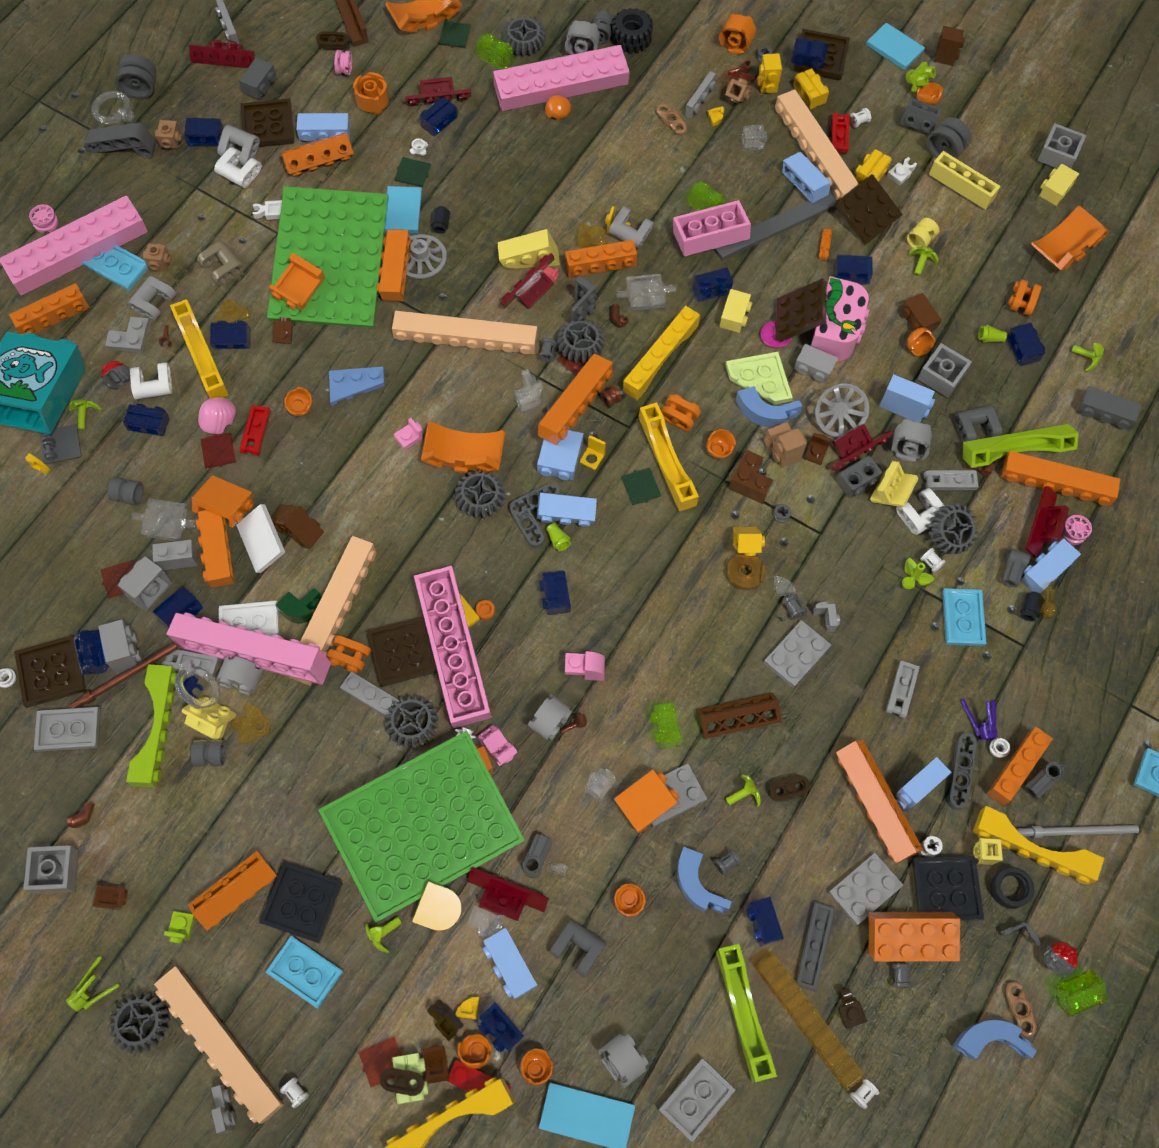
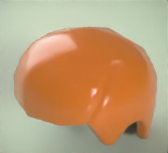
M928 83L922 89L921 87L918 88L916 98L918 101L933 106L940 102L943 87L936 83Z
M553 95L546 102L544 112L549 119L555 117L557 120H560L570 114L571 104L566 97Z
M923 327L911 332L907 339V347L915 356H924L933 348L935 343L932 332Z
M302 387L289 391L284 400L286 410L298 417L309 413L313 406L311 394Z
M719 429L710 435L706 448L708 453L714 458L724 459L733 452L736 440L728 430Z
M624 884L616 890L614 897L615 906L625 916L638 915L645 907L646 895L636 884Z
M481 1034L468 1035L458 1044V1056L461 1062L468 1068L478 1069L486 1065L490 1060L492 1045Z
M534 1048L523 1056L520 1063V1072L527 1083L541 1085L551 1077L553 1061L548 1056L547 1051Z

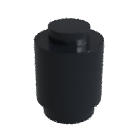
M439 206L433 210L431 226L432 230L439 234L445 233L449 227L450 211L446 207Z
M1030 592L1025 594L1020 609L1022 619L1033 622L1039 617L1044 603V598L1040 593Z

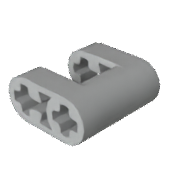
M228 124L222 131L217 153L222 157L230 147L234 148L235 144L243 147L239 163L244 166L251 158L255 159L260 139L258 136Z
M623 206L612 222L608 232L623 241L634 240L635 247L639 249L651 232L654 222L646 218L638 230L626 224L632 210Z
M149 276L128 301V305L135 312L155 321L161 313L149 302L155 295L171 302L177 293L169 285Z

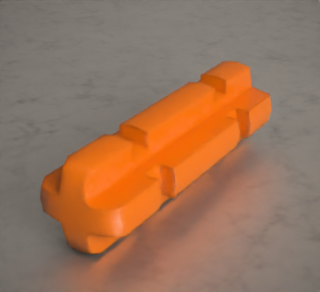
M831 229L823 230L819 253L820 260L825 261L828 259L832 236Z

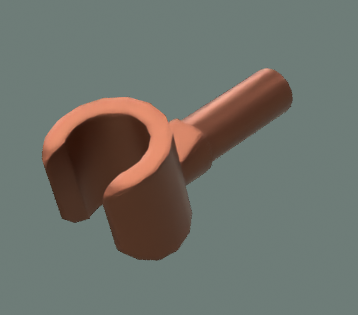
M745 60L741 67L729 70V74L736 72L750 73L752 66H749L751 61Z
M164 325V335L159 338V344L162 347L165 341H167L169 347L172 345L168 335V325Z
M991 463L990 465L971 468L967 464L966 468L981 471L982 475L989 476L993 472L994 465Z
M585 714L576 715L575 723L560 729L562 734L573 728L585 727L587 725Z

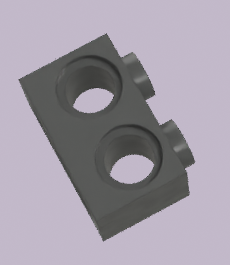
M867 456L840 472L836 482L848 498L854 495L859 496L869 486L874 487L877 485L883 472L872 458Z

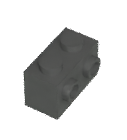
M256 57L239 80L242 92L260 100L262 95L267 92L270 84L276 79L274 65Z
M910 98L900 123L909 128H916L922 133L930 134L940 117L941 109Z

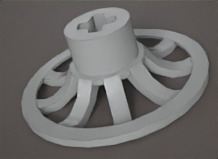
M419 234L410 236L413 242L410 245L409 260L411 259L408 264L406 276L414 279H426L438 274L443 269L447 260L444 245L437 238L430 235ZM431 241L439 245L436 248H429ZM442 251V258H438L431 253ZM429 259L440 263V265L436 269L433 268ZM415 262H417L418 265L417 274L409 272L414 266ZM422 262L426 264L431 272L422 274Z
M847 383L836 384L825 390L818 399L815 408L817 424L826 434L834 437H840L849 432H844L843 419H846L854 429L861 424H865L869 415V402L866 394L857 386ZM839 388H849L844 398H841ZM834 390L836 398H833L831 401L826 399L825 397ZM854 390L861 396L857 400L848 401ZM824 402L829 405V410L820 412L821 403ZM864 402V411L851 408ZM850 414L863 416L858 425L851 419ZM831 415L830 421L824 426L820 417ZM837 419L839 430L838 432H833L829 429Z

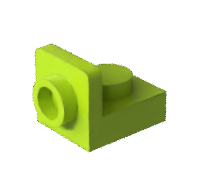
M173 911L169 929L164 932V936L170 938L169 942L182 944L183 940L190 941L195 921L194 915Z

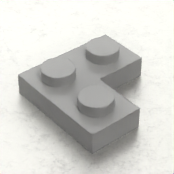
M130 317L127 332L109 330L105 347L108 350L142 353L150 325L149 319Z
M225 1085L215 1086L211 1089L216 1109L211 1110L216 1133L235 1131L234 1125L237 1124V1119L234 1111L230 1110L229 1102L232 1100L228 1088H225Z

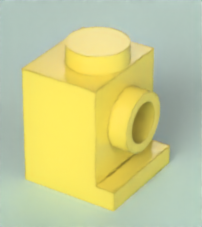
M981 838L979 842L975 843L973 852L977 864L993 865L1003 861L1001 839Z

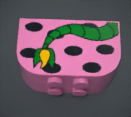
M829 277L827 284L826 323L815 328L811 342L812 347L838 357L837 361L845 360L852 355L856 343L860 344L866 327L865 321L870 310L867 309L868 293L863 286L855 282Z

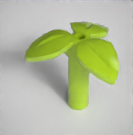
M915 247L909 251L908 255H920L914 271L916 276L921 275L927 258L934 264L938 263L937 254L929 247Z
M1093 343L1094 351L1076 345L1072 348V352L1092 358V364L1085 370L1086 372L1094 369L1103 356L1104 348L1100 343Z
M83 399L72 400L69 403V411L78 408L77 429L85 430L86 409L88 407L101 411V408L96 403Z
M911 558L907 559L904 569L910 577H905L902 580V586L905 589H913L915 581L920 585H927L934 581L935 578L932 575L922 573L925 569L923 563L917 565Z
M742 774L740 777L746 781L745 786L740 791L726 798L728 804L732 805L747 795L753 794L757 801V807L760 806L761 797L755 783L749 776Z
M396 917L383 927H373L370 929L369 923H366L365 930L369 940L373 941V945L378 950L389 953L390 951L381 944V939L402 923Z

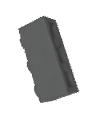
M1088 386L1082 394L1077 412L1086 417H1092L1103 423H1109L1118 426L1120 429L1130 431L1137 422L1142 404Z

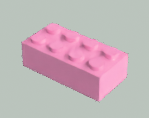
M739 200L673 217V233L684 257L750 239L751 223Z

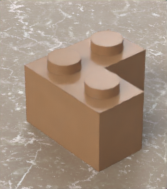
M788 422L767 429L764 438L766 446L770 447L773 459L779 464L780 468L801 461L807 443L800 430H791Z

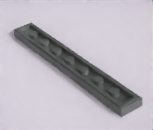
M829 191V195L814 203L806 201L752 226L750 229V239L714 248V251L721 261L836 208L834 204L837 200Z

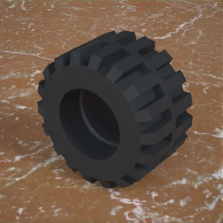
M628 8L627 10L623 9L622 12L619 11L612 21L613 44L615 46L621 45L625 53L626 51L629 53H639L640 50L644 51L645 47L648 48L652 41L653 20L650 18V15L648 13L645 14L644 10L640 11L639 8Z

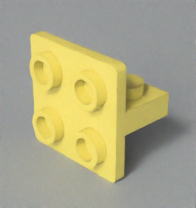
M892 461L889 468L883 472L880 482L870 498L871 502L904 507L918 481V476L904 474L900 463Z
M205 696L182 709V713L187 715L184 724L214 740H221L223 738L227 723L236 717V713L231 711L230 708L214 702L212 698Z

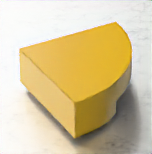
M723 106L707 111L713 127L718 125L723 119Z
M28 453L25 457L29 465L39 472L47 475L50 471L46 464L32 454Z
M471 997L465 1000L458 1007L455 1014L456 1017L477 1020L480 997Z

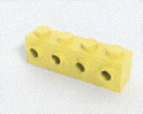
M944 151L934 161L929 173L930 176L985 210L994 201L1001 187Z

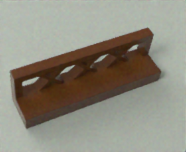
M335 0L353 47L369 43L366 27L356 1Z
M774 693L697 709L704 739L781 722L779 700ZM767 710H775V717H764ZM748 714H755L757 716L753 722L748 723L745 721ZM730 718L738 720L734 726L728 727L725 725ZM716 722L719 724L715 730L707 732V723Z

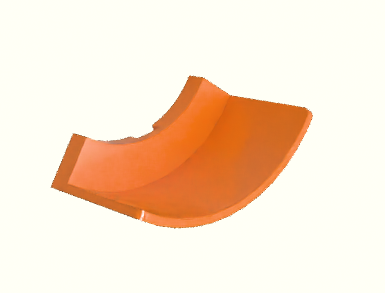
M416 0L402 4L385 3L399 29L407 32H417L418 29L424 28L427 30L433 29L441 21L452 18L462 8L459 0Z
M1078 206L1054 230L1043 238L1032 241L1031 245L1058 269L1065 270L1071 266L1073 261L1077 263L1086 255L1084 252L1091 246L1095 248L1110 231L1084 208Z
M429 422L421 461L441 469L442 466L454 468V472L468 473V470L476 469L479 470V473H482L483 470L486 473L497 471L500 467L505 431L468 433Z

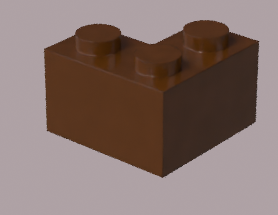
M943 26L934 62L953 66L955 59H959L961 52L959 48H963L965 42L963 37L964 30Z
M746 450L731 480L729 490L763 504L773 483V479L758 473L764 457Z
M282 504L271 517L275 529L281 534L289 535L302 548L311 549L324 533L320 528V523L313 518L311 519L307 515L308 512L301 506Z

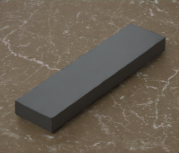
M818 902L813 904L795 981V986L814 992L817 991L835 912L834 907Z

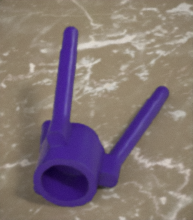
M961 699L963 708L975 729L976 736H981L983 741L998 738L995 700L991 701V708L990 702L986 701L988 722L981 723L979 728L965 700Z

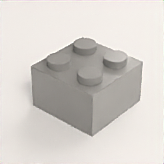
M1054 123L1037 161L1055 168H1059L1061 164L1072 168L1086 135Z
M941 343L923 367L918 380L949 398L967 373L972 361Z
M144 556L135 563L133 569L121 578L118 586L130 601L146 612L170 587L172 582L162 568Z
M121 619L98 626L105 662L117 675L142 661L141 652L136 647V643L139 642L138 636L135 631H132L130 625H127Z
M72 846L28 847L24 891L31 894L75 892L79 850Z

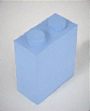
M893 374L879 407L920 423L923 417L927 418L935 402V399L932 398L935 391Z
M568 430L566 438L564 440L561 439L558 445L544 439L537 463V473L543 476L559 477L562 480H574L583 445L584 433Z
M937 757L894 795L901 810L908 812L951 773Z

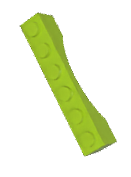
M1069 424L966 441L963 442V459L971 468L990 465L1000 457L1006 456L1009 451L1065 452L1077 450L1079 433Z
M148 664L145 685L153 700L154 722L146 744L129 764L126 782L133 787L156 788L157 782H160L161 779L160 764L165 758L163 747L164 742L168 740L167 725L171 722L172 713L170 708L171 704L175 701V692L173 691L174 686L178 683V673L172 666Z
M740 944L720 948L716 951L752 1083L777 1077L772 1057L756 1014Z

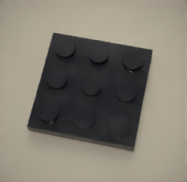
M975 856L912 859L918 912H953L960 918V921L984 920Z
M284 862L259 923L320 944L343 882Z

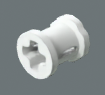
M863 108L856 114L851 113L850 124L853 128H857L864 122H871L869 109Z
M931 548L920 560L925 561L932 569L931 571L935 573L946 561L941 560L934 552L935 550Z
M929 836L921 842L923 850L920 853L926 858L936 856L943 847L941 840L935 836ZM927 845L933 846L934 849H928Z
M296 1077L286 1083L280 1090L281 1094H285L291 1101L293 1109L298 1107L309 1096L298 1085Z
M864 1078L862 1080L863 1084L855 1093L852 1092L850 1096L861 1108L866 1109V1104L874 1095H878L879 1091L870 1081Z

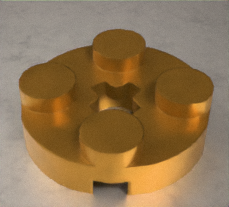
M739 553L729 561L727 566L729 583L741 590L757 589L766 573L764 563L762 564L757 555L746 556L745 553ZM747 567L751 574L744 575L741 570Z

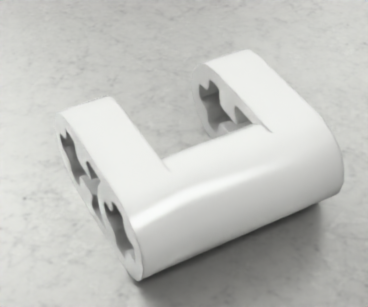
M230 147L217 161L214 170L217 174L246 188L259 174L262 164L251 158L241 169L238 168L236 165L239 162L241 152Z
M168 362L157 365L158 380L144 382L141 367L130 368L131 389L135 400L173 393L171 371Z
M926 488L918 494L919 500L927 509L919 515L908 502L904 507H896L899 517L915 535L928 529V525L933 523L930 518L935 517L933 512L939 510V507L944 506L930 488Z

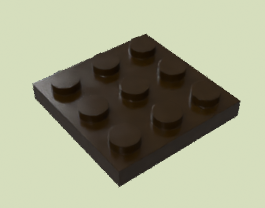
M802 29L793 70L805 72L812 68L815 74L842 79L850 38Z
M290 98L240 103L242 130L258 136L260 139L259 146L295 143L292 102Z
M873 174L834 204L864 245L872 241L903 215Z
M823 278L777 298L776 339L779 342L826 323L827 282Z
M424 616L367 631L380 687L438 672Z
M74 635L14 651L23 706L25 708L86 691L77 641Z

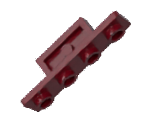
M211 40L206 46L192 44L189 46L191 62L249 68L255 60L254 51L243 50V44H237L235 41L224 43L221 40Z
M452 77L419 80L421 94L405 96V102L410 106H416L421 102L433 104L439 100H442V102H450L452 99L457 98L459 100H467L468 97H471V89L454 91Z
M552 253L548 256H543L539 261L540 264L536 268H531L527 273V277L523 281L519 280L514 286L515 289L502 297L501 305L504 309L516 297L530 309L554 285V282L543 272L554 261Z
M865 424L857 426L832 441L840 458L826 466L827 470L834 469L836 471L843 468L845 462H852L858 459L859 454L862 452L872 451L874 445L887 442L889 440L888 437L893 435V432L886 431L872 439Z
M1045 486L1025 547L1026 551L1034 558L1040 556L1044 542L1060 541L1069 508L1066 505L1055 506L1057 494L1049 486Z
M474 867L470 869L468 882L485 889L479 906L515 921L519 920L525 905L545 912L549 898L543 894L526 889L522 885L506 881L502 877L486 873L484 870Z

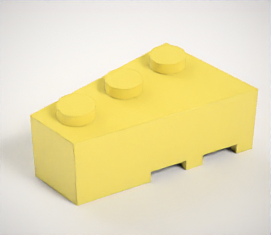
M547 229L498 242L499 260L505 269L537 267L540 264L541 258L545 255L548 256L550 253L554 255V261L549 266L560 265L558 247Z

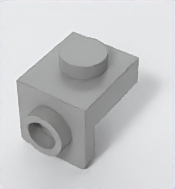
M829 602L818 603L813 609V615L824 614L826 631L835 632L837 626L840 625V616L836 614L835 604H829Z

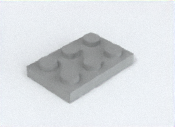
M801 620L763 663L794 688L826 653L831 644Z
M98 707L37 711L34 750L42 752L98 748L100 709Z
M689 764L683 765L664 775L668 780L665 782L669 789L673 787L680 798L677 800L680 804L674 806L651 823L653 828L707 801V797Z
M874 853L829 891L828 894L857 926L869 916V912L876 910L899 890L903 884L877 854Z
M702 1058L660 1107L659 1111L688 1140L693 1142L734 1093L735 1089Z

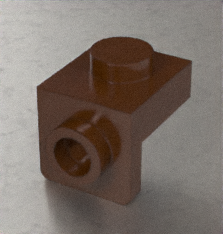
M286 317L274 320L272 342L292 344L293 326H295L296 322H290L291 318Z
M96 885L92 907L113 910L121 909L122 905H125L127 901L125 887Z
M433 1045L423 1049L427 1084L449 1081L445 1046Z

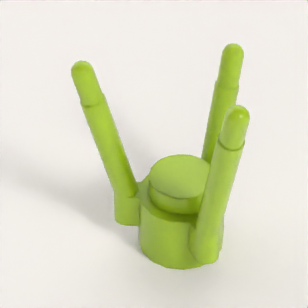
M101 956L96 959L80 983L66 999L68 1005L77 1012L82 1008L87 1010L93 1003L120 986L117 983L91 1000H88L90 995L86 989L96 978L95 975L91 976V974L102 960Z

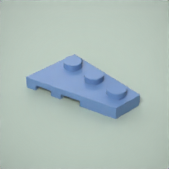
M383 367L329 371L331 406L343 399L349 400L359 393L365 394L385 386Z

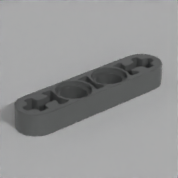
M970 733L962 734L956 741L947 799L948 805L954 810L963 809L969 800L977 746L976 738ZM968 739V743L971 745L967 747L966 752H962L965 749V743L962 741ZM959 757H965L969 765L967 767L961 766L959 764ZM957 776L965 778V786H959L956 783ZM958 791H962L959 795V800L962 802L957 805L953 798L957 797Z

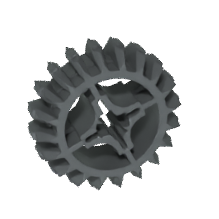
M517 16L516 19L511 18V22L507 21L503 28L502 39L504 46H506L507 50L511 51V54L516 53L517 56L522 54L524 57L525 54L531 56L532 53L536 54L537 50L541 51L542 46L545 44L546 34L544 26L536 18L532 19L531 16L520 18Z
M579 318L576 322L571 320L570 324L565 322L564 327H561L560 332L557 334L559 352L562 353L564 358L568 357L569 361L574 359L575 363L582 361L584 364L585 360H589L593 354L601 355L602 349L605 347V336L602 329H599L598 324L594 325L593 320L587 322L586 318L584 321H580Z
M476 469L473 475L469 472L468 478L463 476L462 481H458V487L455 489V499L458 501V507H462V512H467L469 517L475 514L476 519L479 515H482L485 519L486 514L492 517L493 511L498 513L499 507L503 506V501L506 499L503 482L499 481L498 476L493 477L492 472L486 474L485 470L479 473ZM485 484L492 487L494 491H491V489L486 488ZM466 497H469L471 500H474L476 504H473L470 501H468Z
M958 503L946 504L933 512L935 517L930 518L933 523L928 525L929 528H932V531L928 534L933 535L930 541L936 542L935 547L940 548L941 552L960 554L966 552L968 547L974 546L972 541L977 540L974 534L979 532L975 530V527L979 524L974 523L976 516H971L972 511L966 510L967 506H960ZM953 527H958L957 529L949 531V529H953Z
M408 694V700L405 701L403 697H400L401 703L398 704L394 701L393 705L395 708H388V711L392 714L385 715V719L388 721L384 724L386 728H389L386 732L388 735H392V741L397 740L398 746L402 745L403 742L405 748H408L410 743H412L413 748H416V743L418 742L421 746H424L423 740L426 739V741L430 742L429 734L435 736L436 732L433 729L439 727L438 723H436L439 720V716L435 715L437 710L432 708V702L426 704L427 699L425 697L420 701L419 695H416L414 700H412L411 695ZM409 708H418L414 712H409L406 710ZM401 714L404 720L400 724L401 727L397 729L396 721ZM427 714L428 722L423 729L420 722L423 716ZM407 717L412 721L415 720L416 725L411 722L409 723ZM410 731L418 733L416 735H405Z
M138 992L136 997L130 994L128 997L129 1002L126 999H122L121 1004L123 1006L114 1007L118 1011L117 1015H110V1018L115 1019L114 1023H109V1027L115 1028V1030L110 1032V1036H117L113 1043H120L119 1049L125 1050L127 1048V1053H133L135 1050L136 1054H141L143 1049L145 1052H149L150 1044L153 1047H157L158 1042L156 1039L164 1040L165 1038L161 1035V1032H167L169 1029L164 1027V1023L170 1022L169 1018H164L169 1011L163 1009L165 1006L164 1002L158 1003V996L152 998L151 993H146L144 996L142 992ZM139 1005H148L154 1013L144 1015L142 1010H139ZM130 1012V1019L124 1024L125 1018ZM138 1019H143L141 1027L135 1026ZM153 1022H155L154 1028L152 1032L149 1034V1026ZM135 1031L141 1041L133 1042L125 1033Z

